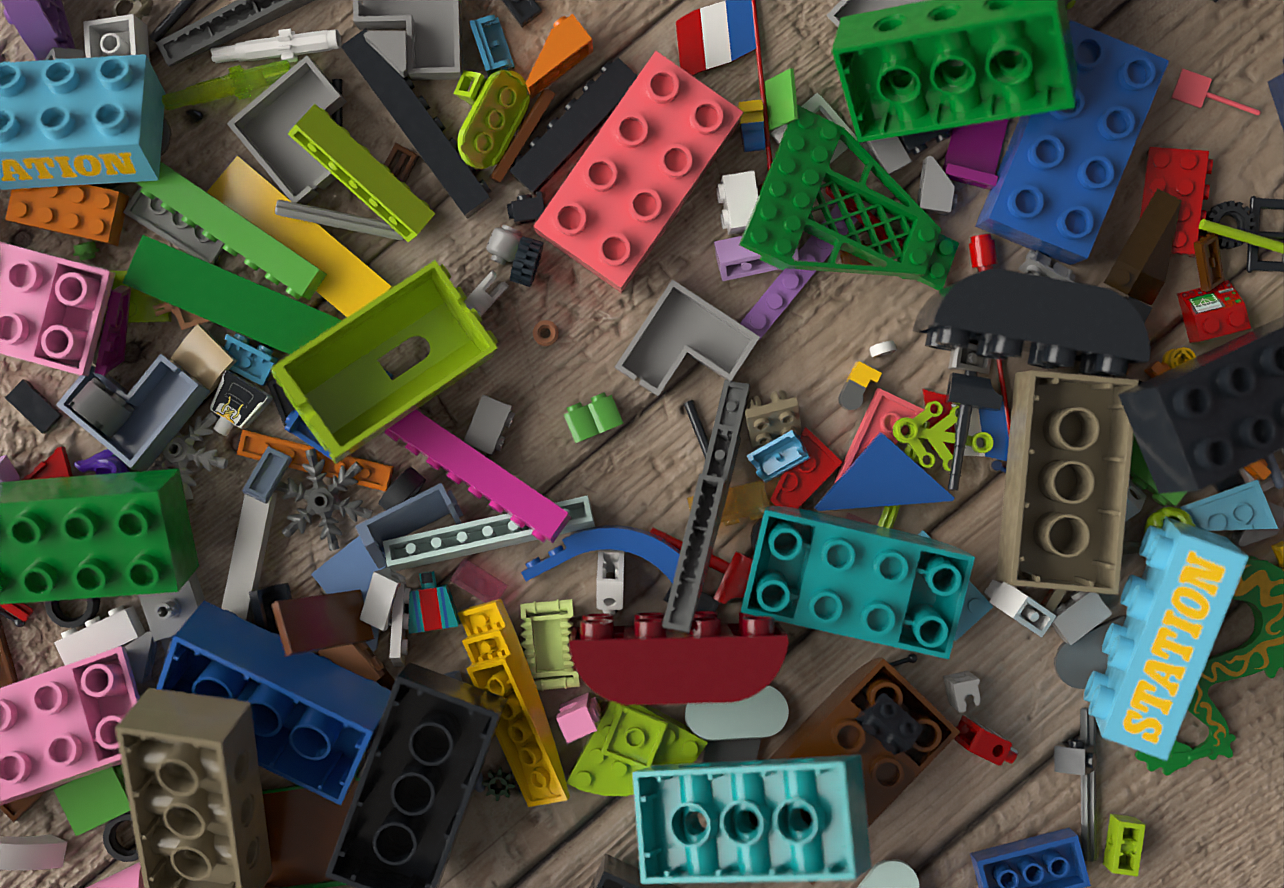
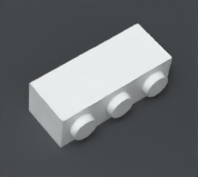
M123 605L108 611L109 617L103 620L98 616L85 622L86 628L77 631L75 627L61 633L62 639L54 642L64 665L120 647L145 634L146 632L134 607L124 609Z

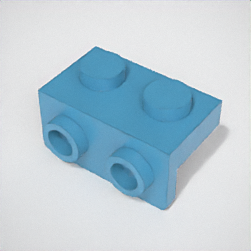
M237 332L234 336L226 334L224 339L227 342L224 348L237 360L230 370L261 386H265L272 373L271 367L276 365L278 358L272 356L274 351L259 344L258 348L249 344L250 339Z

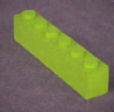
M316 104L289 131L288 135L407 242L415 238L435 215L424 200L419 199L411 192L407 184L399 181L391 174L390 169L386 165L379 163L365 146L358 144L345 128L335 123L330 118L328 112L319 108Z

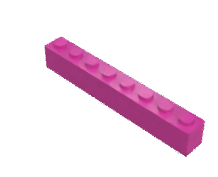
M418 410L413 411L384 432L385 435L395 442L399 439L405 442V448L412 454L418 456L421 453L427 457L425 462L434 469L439 470L441 467L449 472L446 476L459 485L463 482L468 485L467 491L478 499H481L482 496L491 501L488 505L500 514L506 511L512 516L510 520L517 526L523 528L526 525L532 529L533 532L531 534L543 543L548 540L553 544L571 519L569 513Z

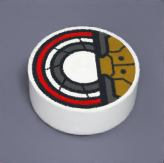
M890 340L870 347L869 350L872 358H878L897 351L895 342Z

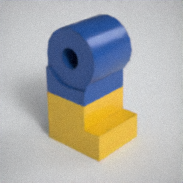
M762 100L739 102L737 108L743 111L739 124L743 151L765 150Z

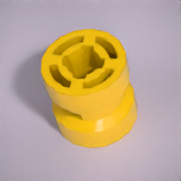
M1185 347L1170 349L1163 355L1162 362L1172 369L1195 358L1196 355L1191 349Z

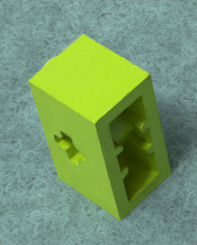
M1110 814L1103 865L1112 873L1138 877L1146 825L1136 817Z

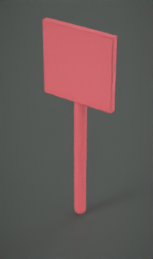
M1182 69L1171 97L1200 109L1205 97L1255 115L1261 114L1260 110L1209 93L1208 89L1212 79L1186 69Z

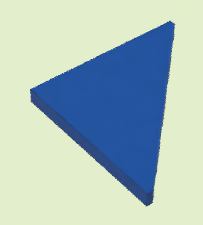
M879 432L814 508L818 511L948 502L953 501L955 498L890 439Z

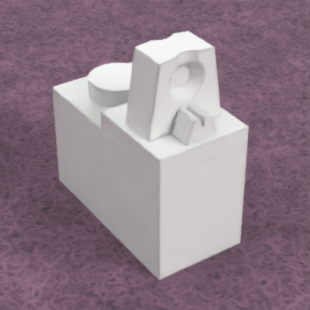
M992 580L984 592L991 599L989 601L991 604L1040 637H1043L1056 618V615L1005 582L1000 583Z

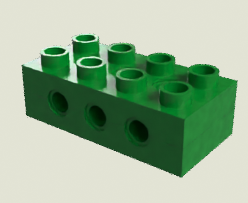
M926 0L841 17L832 46V54L858 143L1075 107L1078 71L1065 0Z

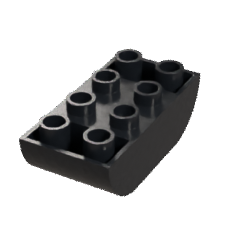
M989 269L976 272L958 282L943 287V289L937 291L926 301L918 313L913 327V332L927 334L925 346L929 348L954 351L956 348H968L969 342L978 343L976 355L980 357L1008 360V357L1021 358L1022 351L1029 352L1028 365L1047 369H1059V366L1074 367L1075 360L1080 361L1078 373L1088 376H1127L1129 365L1147 363L1150 357L1149 336L1143 319L1135 307L1120 294L1105 287L1004 269Z

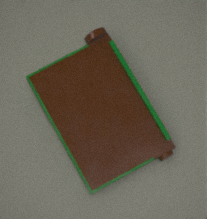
M361 776L357 777L342 805L334 803L299 785L262 790L272 865V874L265 885L268 883L280 888H328L347 885L325 877Z

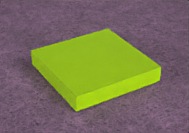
M619 704L600 753L639 769L651 767L669 723L635 708Z

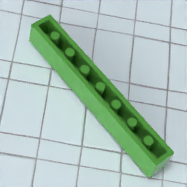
M161 161L158 181L135 182L143 187L140 190L142 194L153 201L156 197L163 202L160 206L172 214L178 211L184 215L181 219L183 222L194 229L197 225L203 228L202 234L215 243L218 239L225 243L223 246L224 250L235 257L238 253L246 258L244 260L246 265L256 271L259 267L266 271L265 278L276 285L282 282L288 286L285 291L298 300L301 296L310 300L327 275Z

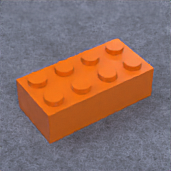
M92 185L12 189L5 220L19 225L118 246L125 217L123 211L127 207L129 196L119 191Z

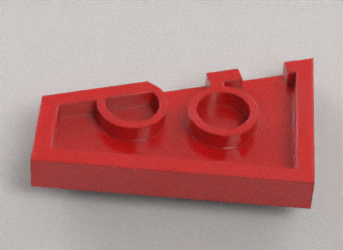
M806 427L800 438L810 459L782 474L770 499L775 506L799 508L843 463Z

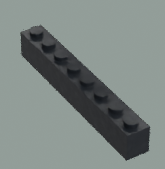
M367 28L363 29L341 46L468 219L492 201L488 195L492 192L483 179L478 182L473 175L477 170L466 164L459 156L456 141L453 137L448 140L443 134L446 128L436 116L432 119L427 110L431 107L422 95L417 98L413 93L412 89L415 88V85L409 77H402L366 41L364 34L368 30Z

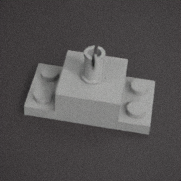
M196 571L179 592L139 595L154 642L161 640L166 657L175 633L205 600Z

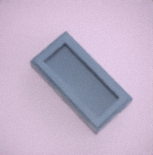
M268 446L242 492L267 504L290 465L292 458Z

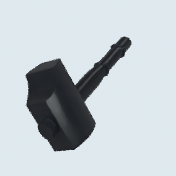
M965 370L964 374L951 373L948 380L945 403L959 405L955 445L953 446L954 452L948 489L958 491L960 477H962L961 469L972 408L997 412L1001 409L1003 396L993 389L991 379L978 377V372Z

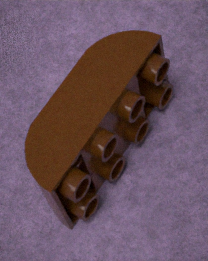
M879 657L867 662L845 679L769 759L861 755L869 827L960 731L884 658ZM883 693L887 694L923 727L913 746L896 755L884 749L882 743L873 735L867 733L862 728V725L855 720L861 711L873 706ZM801 808L802 820L811 826L813 821L811 813ZM749 810L751 823L758 827V816L755 812ZM810 880L808 882L814 885L818 880Z

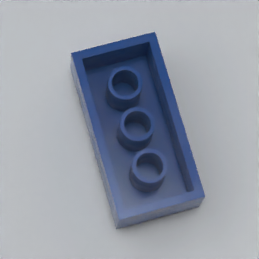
M1070 828L970 853L979 888H1085L1091 886L1079 837Z

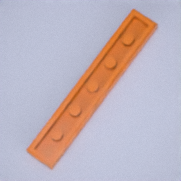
M242 430L236 455L260 460L269 446L292 458L288 468L307 472L302 466L304 463L309 464L305 451L315 448L253 431ZM316 450L318 462L322 459L325 460L321 472H327L325 477L333 478L334 474L338 478L341 466H345L347 471L357 461L363 467L353 477L358 480L357 485L386 491L390 487L395 466L350 455L335 464L332 459Z

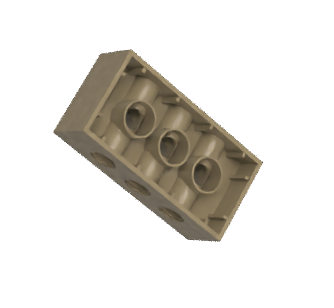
M148 688L116 726L144 888H263L272 874V865L251 703L235 699H223Z

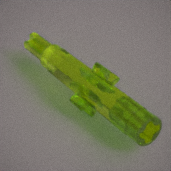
M288 60L276 61L244 70L241 65L228 68V75L196 83V85L188 86L184 90L162 95V102L168 111L232 95L238 97L239 100L251 97V90L275 83L291 69Z

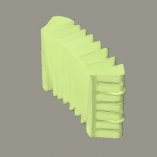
M557 599L556 601L545 602L534 601L533 603L520 604L521 619L525 621L520 625V627L525 629L520 633V636L525 638L520 645L525 648L523 652L537 690L580 687V675L573 664L569 649V638L572 632L570 627L574 624L570 621V618L574 615L572 599Z

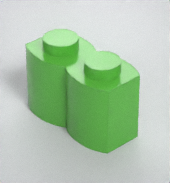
M604 392L592 397V403L582 406V403L579 402L567 407L568 413L564 414V417L575 443L624 424L612 395L606 396Z

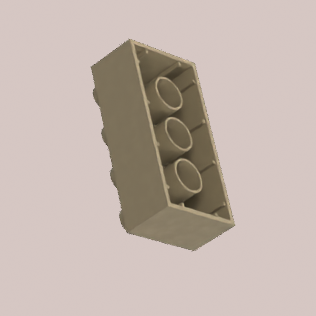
M1032 370L1015 373L996 579L1016 586L1118 595L1133 430L1118 394L1137 386L1138 380Z

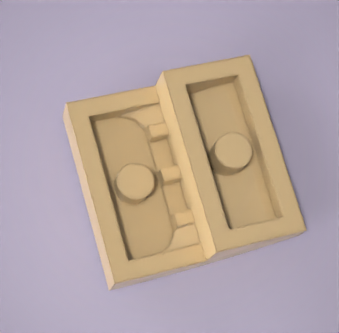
M199 324L186 336L171 357V360L191 374L190 376L211 391L209 395L220 384L221 377L225 371H228L237 362Z

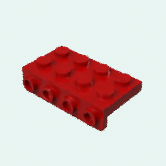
M1149 147L1140 218L1157 188L1182 200L1171 254L1195 257L1193 243L1200 241V238L1203 237L1198 236L1200 221L1202 219L1206 220L1207 210H1202L1203 200H1208L1210 185L1205 184L1206 174L1211 175L1213 159L1208 158L1209 151Z

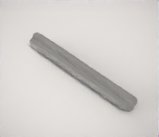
M277 200L275 214L279 216L396 240L404 239L385 221L284 200Z

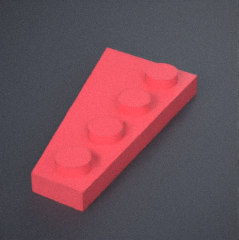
M877 388L834 482L836 483L879 432L883 433L896 445L898 441L893 435L895 422L904 417L913 419L924 409ZM903 426L901 429L903 435H906L909 431L907 426Z

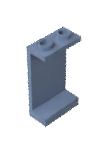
M442 483L355 527L366 550L378 569L387 565L381 550L384 547L383 541L404 537L450 513L456 525L462 524L459 517L463 516V513L452 491L446 492Z

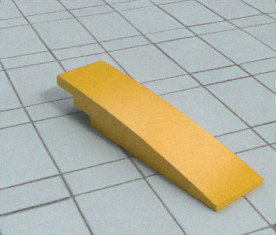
M239 156L232 161L207 191L208 194L325 272L327 275L316 292L346 317H349L393 288L320 224L276 215L275 207L277 200L291 202L290 199Z
M502 599L461 610L458 612V616L468 636L462 642L472 662V665L466 669L473 685L508 698L495 734L528 807L568 800L570 795L553 735L532 673Z

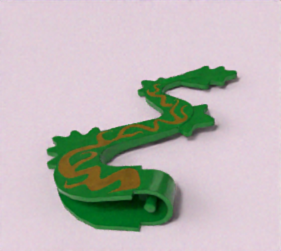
M1247 555V561L1231 599L1245 601L1252 609L1255 619L1254 631L1250 638L1242 645L1207 658L1187 711L1209 728V735L1204 742L1193 748L1175 740L1167 761L1138 750L1135 753V757L1140 761L1146 762V768L1149 771L1153 772L1162 767V773L1168 776L1174 771L1188 766L1193 761L1207 756L1211 760H1215L1218 755H1223L1227 758L1233 757L1230 743L1236 740V736L1229 733L1227 722L1210 699L1208 690L1213 684L1253 675L1263 670L1266 676L1272 679L1276 676L1279 668L1282 667L1284 670V571L1266 560H1260L1252 555Z

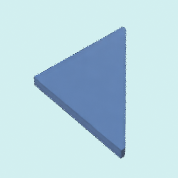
M358 536L311 575L327 594L360 589L365 603L373 572L384 569L386 566L378 569L360 536ZM382 547L381 550L385 557L384 547ZM371 625L375 639L366 643L372 651H375L378 648L379 629Z

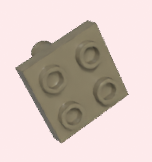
M779 390L780 399L777 391L770 395L773 402L770 404L762 405L761 398L755 396L754 406L752 398L748 399L745 415L751 447L764 446L791 430L797 435L802 434L799 405L796 397L787 399L786 391Z

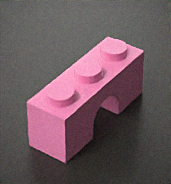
M588 692L560 704L559 710L561 713H558L556 719L567 743L597 731L601 708L596 697L591 698Z

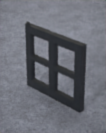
M1252 196L1250 198L1249 214H1254L1251 222H1256V226L1252 227L1251 230H1254V234L1269 239H1283L1284 243V232L1260 231L1261 209L1284 210V199L1256 198V196ZM1248 244L1246 268L1248 273L1252 271L1284 272V254H1282V262L1258 261L1259 247Z

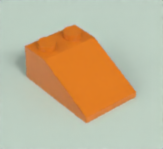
M573 14L569 17L562 16L553 24L554 28L551 30L525 83L531 98H534L593 53L592 38Z

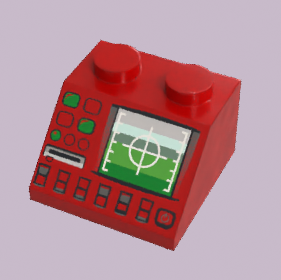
M1229 280L1222 282L1211 291H1201L1200 287L1177 293L1189 343L1201 342L1251 329L1246 305Z

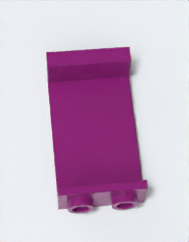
M1009 118L958 126L952 130V136H950L942 168L950 180L988 190L996 186L998 176L995 175Z

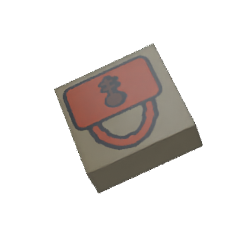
M1049 589L1040 605L1054 612L1066 594V590Z

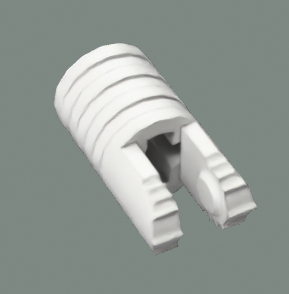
M492 270L467 297V300L464 301L465 305L469 310L475 308L479 315L482 316L509 285L501 282L490 294L485 292L496 279L497 274Z

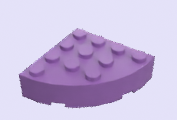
M1 0L5 7L4 15L10 25L14 24L21 38L33 53L36 61L45 60L53 47L76 49L62 0Z

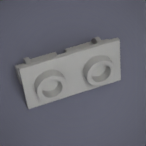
M1030 250L1025 257L1027 260L1018 268L1023 273L1074 282L1076 275L1072 274L1073 271L1058 262L1050 268L1049 264L1052 259L1038 250L1035 252Z

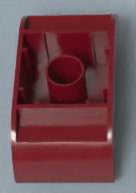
M696 611L690 633L663 628L665 613L662 612L634 614V625L614 626L613 614L582 615L580 627H573L569 638L571 658L582 680L601 697L622 705L735 703L748 699L762 691L776 677L784 662L788 647V635L779 622H775L774 617L755 616L741 613V611H739V623H721V619L718 618V612Z

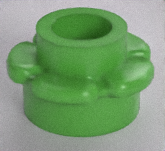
M95 241L73 245L75 250L73 256H79L80 260L95 258V253L99 251V248H96Z

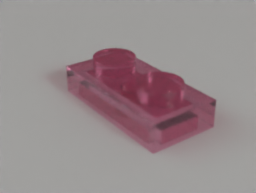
M466 558L463 559L450 580L485 603L500 599L508 587L506 583Z

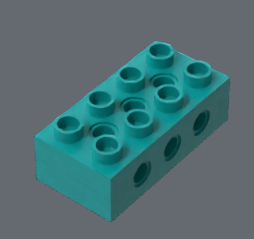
M861 755L665 764L632 772L641 884L855 880L872 868ZM801 808L811 813L813 818L811 826L802 820ZM749 810L755 812L758 816V827L751 823ZM699 813L703 814L707 820L706 828L699 822Z

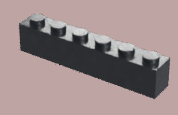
M617 58L614 62L608 61L600 71L602 73L596 81L591 79L582 89L584 93L578 100L573 98L564 108L566 112L560 119L555 117L546 127L548 131L542 137L538 135L529 144L530 150L524 156L520 154L515 158L510 172L533 196L544 187L607 121L638 77L621 59Z

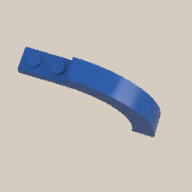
M603 525L583 529L565 536L562 540L566 548L560 545L548 552L549 557L543 560L537 557L525 563L527 568L521 573L525 581H528L582 553L612 549L629 552L648 560L658 567L673 584L681 551L663 538L645 530L629 526Z

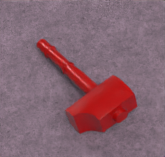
M654 527L651 529L650 533L663 538L681 551L683 541ZM735 551L731 562H727L712 554L709 567L724 574L713 599L726 604L733 598H744L753 562L752 558Z

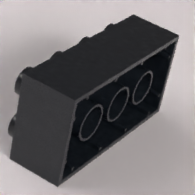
M1284 316L1118 394L1159 494L1199 491L1284 448Z
M409 662L396 677L325 877L355 888H439L508 698Z

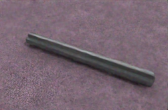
M1084 707L1080 710V740H1084L1085 744L1094 745V753H1096V719L1088 714L1089 707ZM1096 768L1085 776L1081 775V849L1084 861L1087 862L1097 860Z

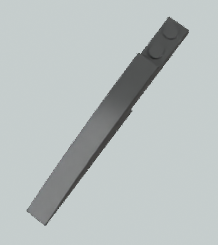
M236 0L156 42L167 66L171 67L257 29L315 0Z
M724 381L702 474H699L663 628L690 633L741 442L740 432L751 390L750 384Z

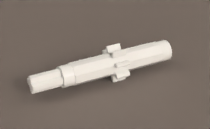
M291 28L278 30L279 36L249 40L236 43L235 45L211 48V58L215 63L237 60L239 62L256 61L281 57L286 63L298 61L297 56L301 54L340 49L342 46L341 36L337 29L295 34V31H292Z

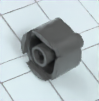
M95 377L68 404L110 438L119 431L135 410Z

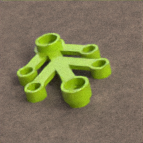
M937 401L929 402L925 406V410L913 419L904 417L895 422L893 426L895 439L901 443H908L918 456V464L922 468L932 467L935 464V457L932 453L925 450L918 438L928 439L943 460L944 470L951 472V469L948 467V461L953 459V455L943 442L955 444V433L945 432V430L957 422L958 417H956L955 411L959 409V405L954 406L950 410L949 415L930 429L921 428L920 426L931 417H937L942 413L943 407ZM932 404L937 406L936 414L930 411ZM903 426H907L909 429L907 435H903L901 432ZM979 432L973 436L968 435L965 446H971L973 451L977 453H986L993 447V438L986 432ZM978 438L983 440L981 448L976 444ZM925 455H927L930 458V463L928 465H925L923 463V457Z

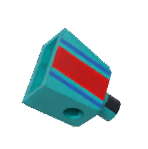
M435 571L419 573L421 588L412 589L409 592V634L458 627L461 624V620L458 616L449 584L437 585Z

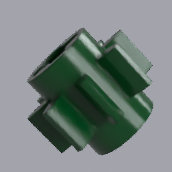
M501 766L496 773L489 770L487 774L490 780L486 779L482 784L488 786L486 796L492 794L496 796V801H499L502 795L509 798L511 794L508 788H514L516 785L515 782L510 781L512 772L507 774L502 772ZM497 779H500L501 784H503L500 789L497 788L495 783Z

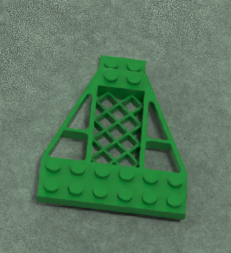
M797 105L798 119L787 124L739 246L760 255L759 260L781 270L799 269L898 276L902 279L917 280L938 291L943 289L959 242L940 234L941 228L844 127ZM839 139L865 165L859 183L831 170L829 167ZM870 171L902 204L866 186ZM830 187L835 200L825 202L821 190ZM839 189L848 193L849 195L842 197ZM853 198L858 211L849 214L844 201ZM817 199L819 205L813 207L814 202ZM862 201L872 206L865 208ZM837 204L842 217L833 219L828 207ZM821 209L826 222L822 224L816 223L812 212ZM876 209L881 222L872 225L867 212ZM885 212L895 217L888 219ZM860 215L865 228L856 231L851 218ZM899 220L904 233L895 236L890 223ZM845 221L849 234L844 236L839 234L835 223ZM883 226L888 239L879 242L874 229ZM803 231L834 246L828 263L796 261L793 259ZM867 232L873 245L867 247L862 245L858 235ZM905 237L903 245L900 249L897 240ZM887 243L891 244L895 256L890 258L885 256L881 247ZM840 249L875 266L837 264L835 261Z

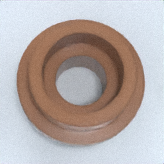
M543 320L535 325L533 337L539 345L550 346L558 339L559 331L553 322ZM549 329L551 331L550 337L543 338L541 336L542 330Z

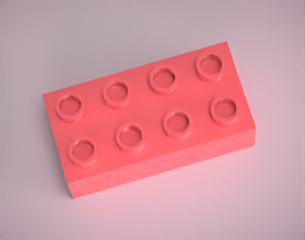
M655 51L533 226L537 235L622 293L739 126L743 111Z

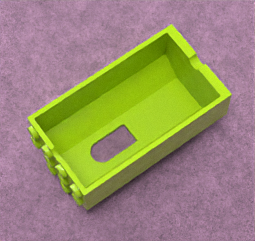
M436 260L271 367L275 380L280 387H283L287 398L325 451H330L331 454L329 456L335 464L493 358L496 353V344L498 343L496 337L490 330L485 331L480 324L482 318L475 308L468 309L464 302L467 300L466 295L459 286L454 287L449 280L451 274L443 264L439 266ZM412 337L425 339L430 347L429 355L392 381L378 362V359Z

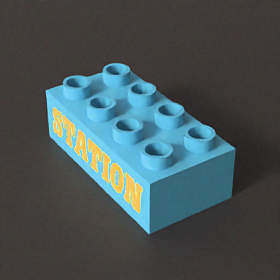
M113 55L108 57L0 63V190L158 181L166 93L147 55Z
M1165 517L1162 529L1150 525L1144 534L1139 555L1147 558V565L1142 578L1131 574L1125 583L1120 603L1128 606L1126 619L1123 626L1111 623L1102 645V652L1109 655L1105 674L1097 671L1091 673L1085 687L1083 699L1090 702L1088 714L1095 717L1103 738L1167 761L1248 556L1227 537Z

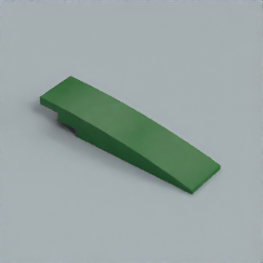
M145 235L141 237L122 284L290 355L343 321Z

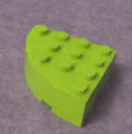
M608 702L598 722L597 731L592 732L567 776L566 784L584 792L602 796L634 795L632 772L641 769L600 753L618 708V703ZM627 705L669 723L652 766L694 763L708 744L707 740L698 737L688 726L650 705Z

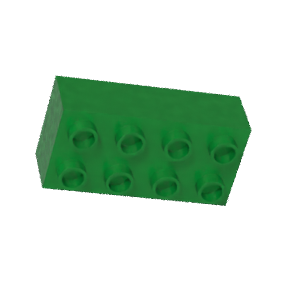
M179 469L0 482V604L179 592L199 567Z

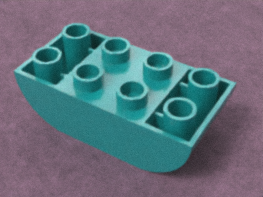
M770 506L766 507L741 613L755 616L774 617L777 621L949 659L975 557L950 544L913 533L805 509Z

